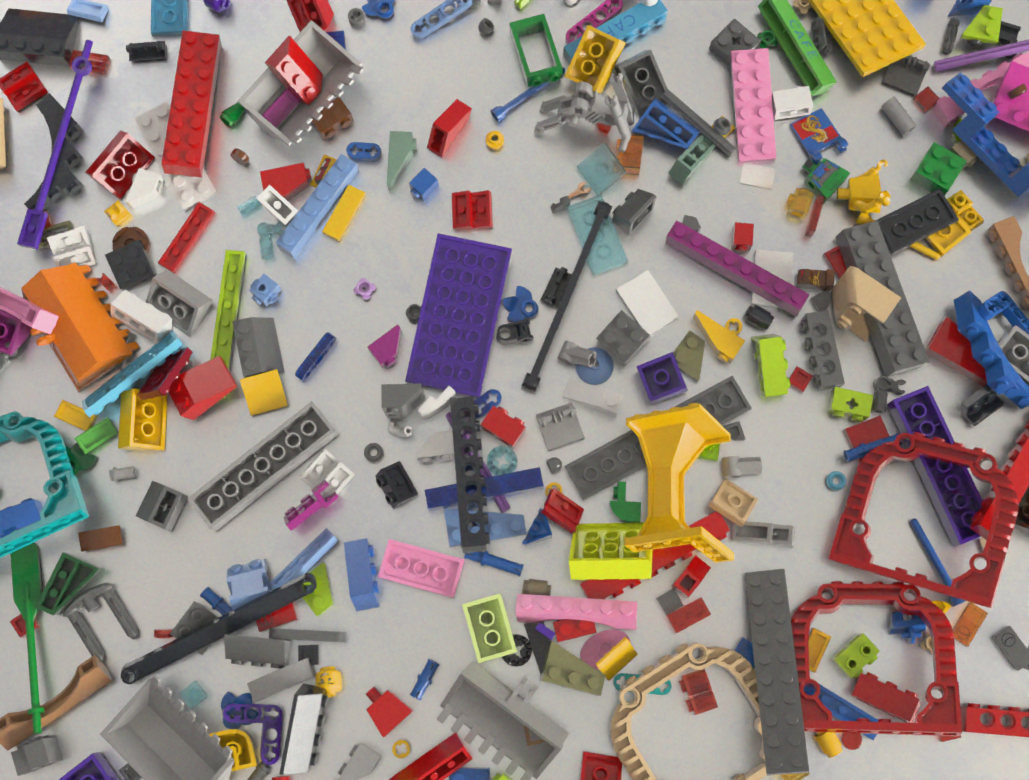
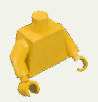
M884 159L880 160L876 167L873 166L863 174L850 178L847 188H837V200H847L850 210L860 211L864 214L869 212L880 213L881 205L888 206L891 197L888 191L881 192L879 175H877L883 163L884 167H887V161Z

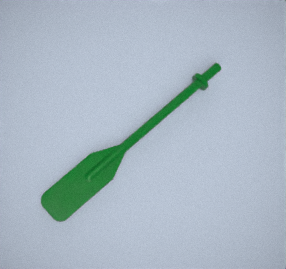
M32 543L10 553L13 600L26 624L31 709H28L27 713L32 715L33 734H41V713H44L45 709L40 707L34 619L38 610L35 606L42 594L39 548L36 543Z

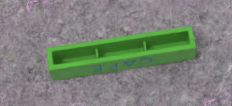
M763 0L758 5V8L804 85L809 86L811 96L826 93L837 81L788 0Z

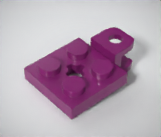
M326 480L311 490L313 493L311 496L308 494L303 497L300 505L296 508L293 506L285 512L286 516L283 518L290 531L321 508L322 505L326 509L338 499L339 496L336 492H333L325 499L320 494L329 486Z

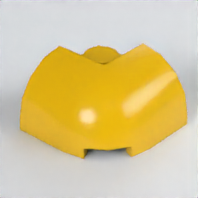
M229 729L209 734L211 737L213 734H216L220 738L219 745L223 749L225 746H229L232 749L231 757L235 761L231 771L257 766L253 743L245 732L239 729Z

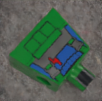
M823 158L818 165L808 159L802 166L809 173L804 181L805 184L822 204H825L850 175V172L826 158Z

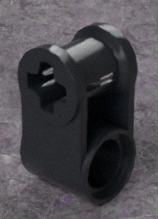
M520 320L500 325L496 334L498 343L509 345L533 340L534 337L531 335L529 327L530 320ZM506 331L510 334V336L508 338H502L500 336V333Z

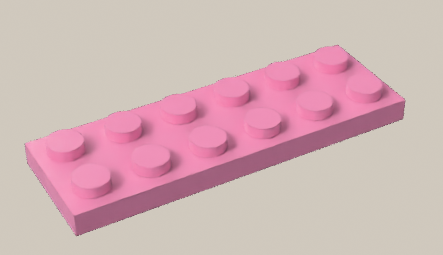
M768 48L731 51L738 162L775 160L776 147Z

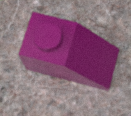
M398 324L367 346L382 369L392 366L396 362L395 359L398 358L402 334Z

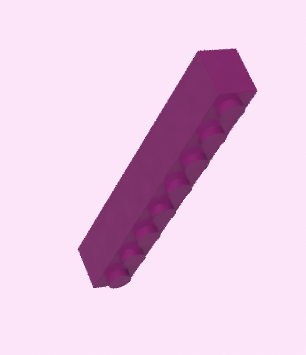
M677 220L667 234L665 244L796 317L810 295Z

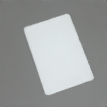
M744 162L740 183L772 189L776 169Z

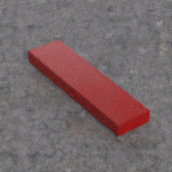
M198 202L158 261V264L175 274L215 215V211Z

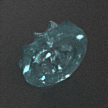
M499 446L493 448L487 456L488 469L496 476H508L517 467V456L509 447ZM504 454H506V455H505V460H506L509 464H502V466H500V468H498V467H499V461H497V459H495V457H496V458H502V456H504Z

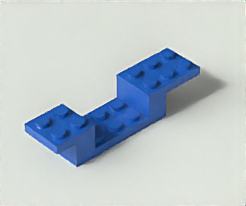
M960 72L942 87L967 114L952 130L1019 197L1029 189V162L1023 167L1020 161L1007 151L1006 146L999 143L994 138L993 133L984 128L1000 112L997 110L996 105L989 102L984 97L983 92L975 88L970 83V79Z

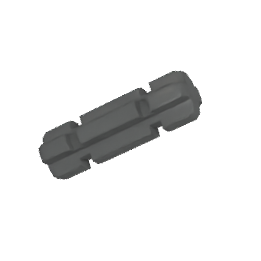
M951 18L942 47L943 52L951 53L954 48L960 24L959 19Z

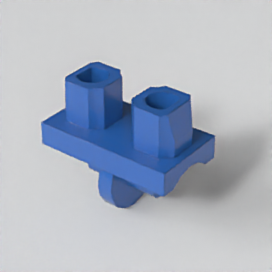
M893 612L890 616L889 635L900 634L901 639L907 638L909 644H914L915 638L921 637V632L926 630L925 623L918 615H909L910 620H904L901 612Z

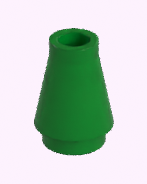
M237 102L223 110L220 119L228 127L235 126L245 109Z

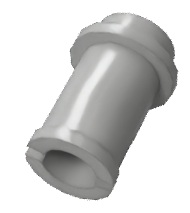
M113 467V469L109 470L110 480L118 482L121 479L135 478V467Z

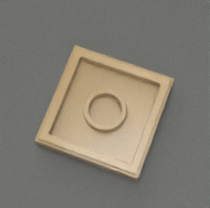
M725 478L708 506L735 524L743 527L758 498Z

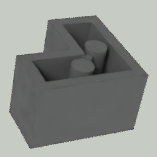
M49 735L32 738L29 742L18 745V750L11 752L17 776L28 774L63 760L57 737L49 738Z

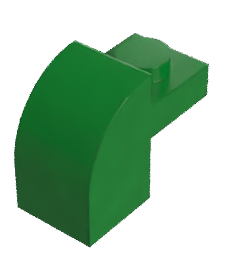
M618 481L617 487H613V498L617 499L616 501H609L611 514L623 523L641 522V502L626 501V482Z

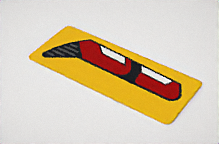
M323 155L310 186L316 188L337 159Z

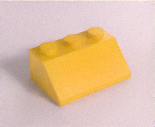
M587 25L564 77L576 83L587 82L593 87L592 91L602 94L626 43Z
M140 389L122 391L118 449L163 451L165 447L167 394L141 400L136 396Z

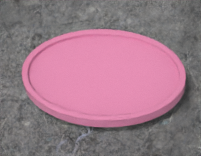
M610 629L601 631L585 642L581 649V660L591 667L599 669L596 663L604 654L608 653L624 637L629 642L630 638L620 630Z

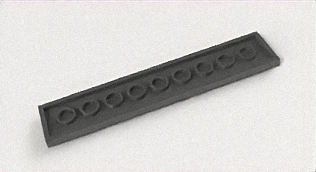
M733 375L675 406L684 407L691 403H698L721 425L752 409ZM630 430L565 465L564 468L584 501L645 468L647 465L639 439Z
M785 569L745 573L766 774L769 776L809 773Z

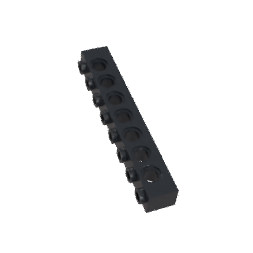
M473 396L450 398L461 548L463 553L487 551V544H490L489 532H485V525H489L488 513H484L483 506H487L486 494H482V487H485V477L480 473V469L484 468L483 457H479V450H482L481 438H477V432H481L480 421H476L479 407L478 403H474ZM465 416L470 417L468 421L461 420ZM466 434L472 435L469 439H463L462 437ZM467 452L473 453L469 458L464 457ZM470 470L475 472L472 476L465 475ZM470 489L477 490L473 495L467 494V491ZM471 508L478 509V511L474 514H470L468 512ZM477 526L480 528L477 533L470 532L472 527Z

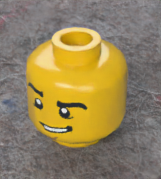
M322 667L316 673V686L326 689L325 695H328V698L335 697V693L341 691V672L336 670V667Z

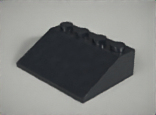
M8 8L0 22V60L27 61L29 63L70 67L80 17L61 13Z

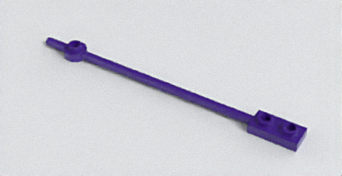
M91 40L85 41L81 56L75 58L72 62V69L76 74L35 209H27L17 242L21 247L38 250L48 214L42 211L82 78L92 71V64L88 60L93 45Z

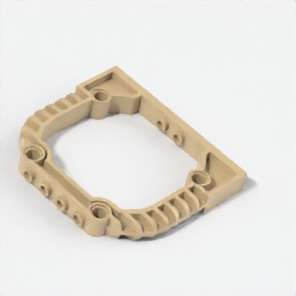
M695 642L689 645L684 643L676 648L677 652L673 655L667 654L660 658V663L656 666L649 665L643 669V674L639 677L632 676L625 681L626 685L618 692L620 703L615 708L612 716L610 734L614 750L632 780L657 779L635 745L631 734V718L644 707L646 694L688 667L694 670H702L714 663L724 667L735 678L758 717L754 721V728L758 734L762 735L756 673L747 659L728 648L705 647ZM698 647L701 650V655L695 659L692 656V651ZM628 691H632L634 694V698L630 702L624 700V694ZM763 737L759 753L763 763L746 774L741 773L735 776L733 780H761L767 776Z

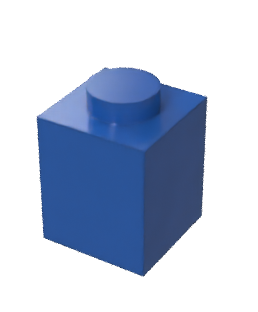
M423 168L409 182L410 193L418 199L420 197L425 201L439 186L438 179L426 168Z

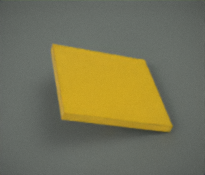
M277 369L240 379L251 416L288 406Z
M624 637L608 653L604 654L596 663V666L605 675L606 679L610 681L638 654L629 640Z

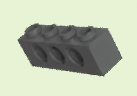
M829 311L807 313L801 320V329L806 334L805 347L810 352L809 365L814 370V386H817L818 391L829 390L834 387L840 388L845 384ZM813 329H818L821 332V336H816L813 333ZM817 347H822L825 350V355L820 354L817 351ZM821 366H827L830 372H823Z

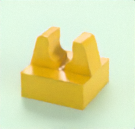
M119 200L104 211L117 227L132 216Z

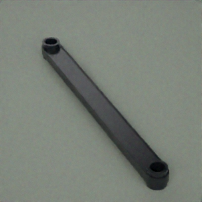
M598 201L593 213L596 215V218L531 374L526 373L521 385L524 389L536 392L541 380L538 377L601 223L603 219H608L613 207L609 203Z
M305 573L144 656L126 663L121 670L122 681L125 684H133L157 670L223 638L224 634L229 635L306 595L312 594L317 587L315 576L311 573ZM306 582L312 583L311 585H304Z

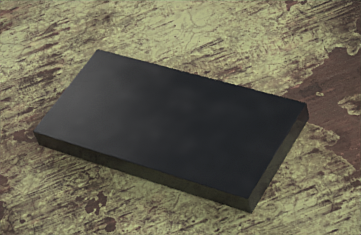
M937 189L875 221H878L887 248L893 255L957 223L959 219L941 189Z

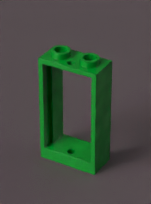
M545 14L510 22L511 38L527 87H536L542 83L555 82L563 78V68ZM544 31L555 66L530 73L519 37Z

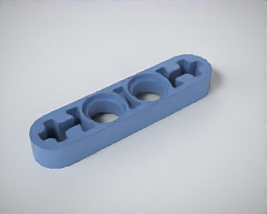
M461 0L444 1L411 25L410 30L413 37L418 40L424 39L470 8L473 0H467L466 3ZM447 6H452L454 8V11L451 14H446L444 12V9ZM437 16L439 21L436 24H431L429 22L431 17ZM416 28L422 29V33L417 32Z

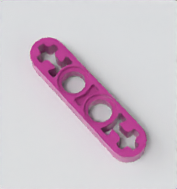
M604 1L566 32V43L569 44L575 40H570L571 35L573 37L577 35V39L583 36L585 30L582 26L585 23H589L592 27L597 28L613 19L622 11L623 1ZM611 4H618V7L614 6L611 8ZM597 13H604L606 18L599 20L596 17Z

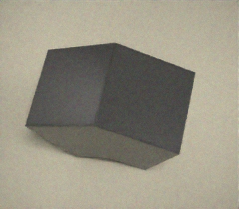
M684 215L682 224L699 232L701 226L697 218Z

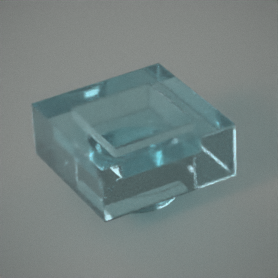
M197 680L179 693L190 709H194L208 697V694Z

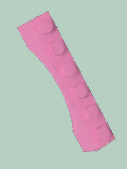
M1029 51L1024 54L1022 52L1012 58V61L1029 68ZM1007 61L1001 63L995 71L989 70L982 75V78L979 80L975 78L970 83L981 91L990 86L1000 84L1011 61L1009 63ZM943 96L938 99L936 106L932 110L944 128L960 120L965 113L950 96Z
M0 286L1 310L17 317L21 322L48 334L52 333L59 316Z
M517 594L515 611L517 622L539 623L558 619H576L597 622L616 629L636 630L637 602Z

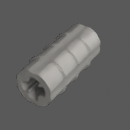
M895 96L881 106L903 136L916 128V123Z

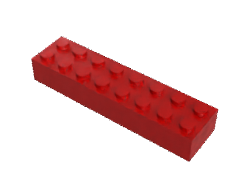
M182 31L161 163L164 174L202 178L222 48L220 35Z

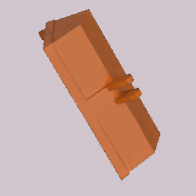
M71 263L65 266L40 270L21 290L24 299L59 316L51 334L35 328L30 330L31 336L44 335L36 340V344L38 346L50 345L79 393L133 354L132 351L137 350L139 345L137 342L128 344L125 342L124 338L129 337L127 334L130 332L129 329L118 331L116 325L122 322L114 317L110 318L108 312H111V303L102 305L100 299L106 298V292L104 290L94 292L92 289L93 286L99 284L96 277L86 279L84 274L91 271V268L88 265L78 266L77 263Z

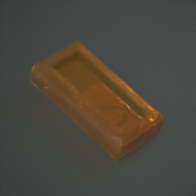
M969 602L953 628L954 639L969 647L988 613Z

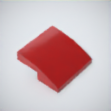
M27 61L0 78V88L17 112L48 93Z
M469 190L452 193L453 229L493 228L492 195L489 190L473 193Z

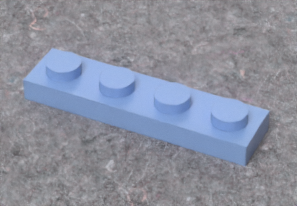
M326 528L270 582L272 588L276 589L305 574L328 550L334 547L338 542L336 537Z

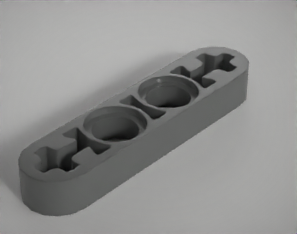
M269 628V639L346 642V632Z

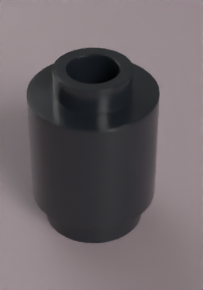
M756 304L753 307L749 306L744 314L747 316L746 321L760 329L764 328L767 330L774 319L771 312Z

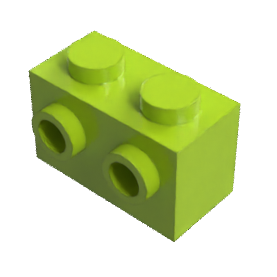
M859 633L831 661L846 678L854 677L856 679L863 673L864 670L862 668L867 663L871 665L877 660V654L880 650L864 633Z

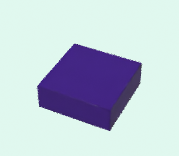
M538 623L535 628L536 631L549 640H552L555 636V632L541 623Z

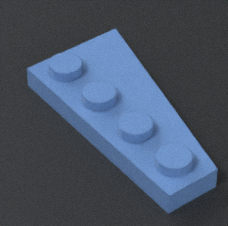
M444 508L449 546H461L459 510ZM469 510L468 512L470 514H474L477 511ZM484 512L488 513L489 525H485V532H489L490 541L527 535L524 515ZM477 526L472 527L470 532L477 533L480 528Z

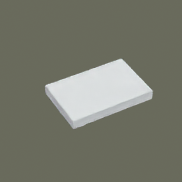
M755 250L754 264L788 283H792L793 253ZM752 292L751 305L756 304L758 306L780 308Z
M648 270L616 289V292L637 324L650 335L679 317Z

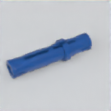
M896 433L895 435L867 444L861 443L858 447L844 450V458L848 463L862 457L864 458L872 449L887 442H895L899 434Z
M488 551L466 553L464 559L481 563V566L488 565L518 576L521 575V570L524 564L488 554Z

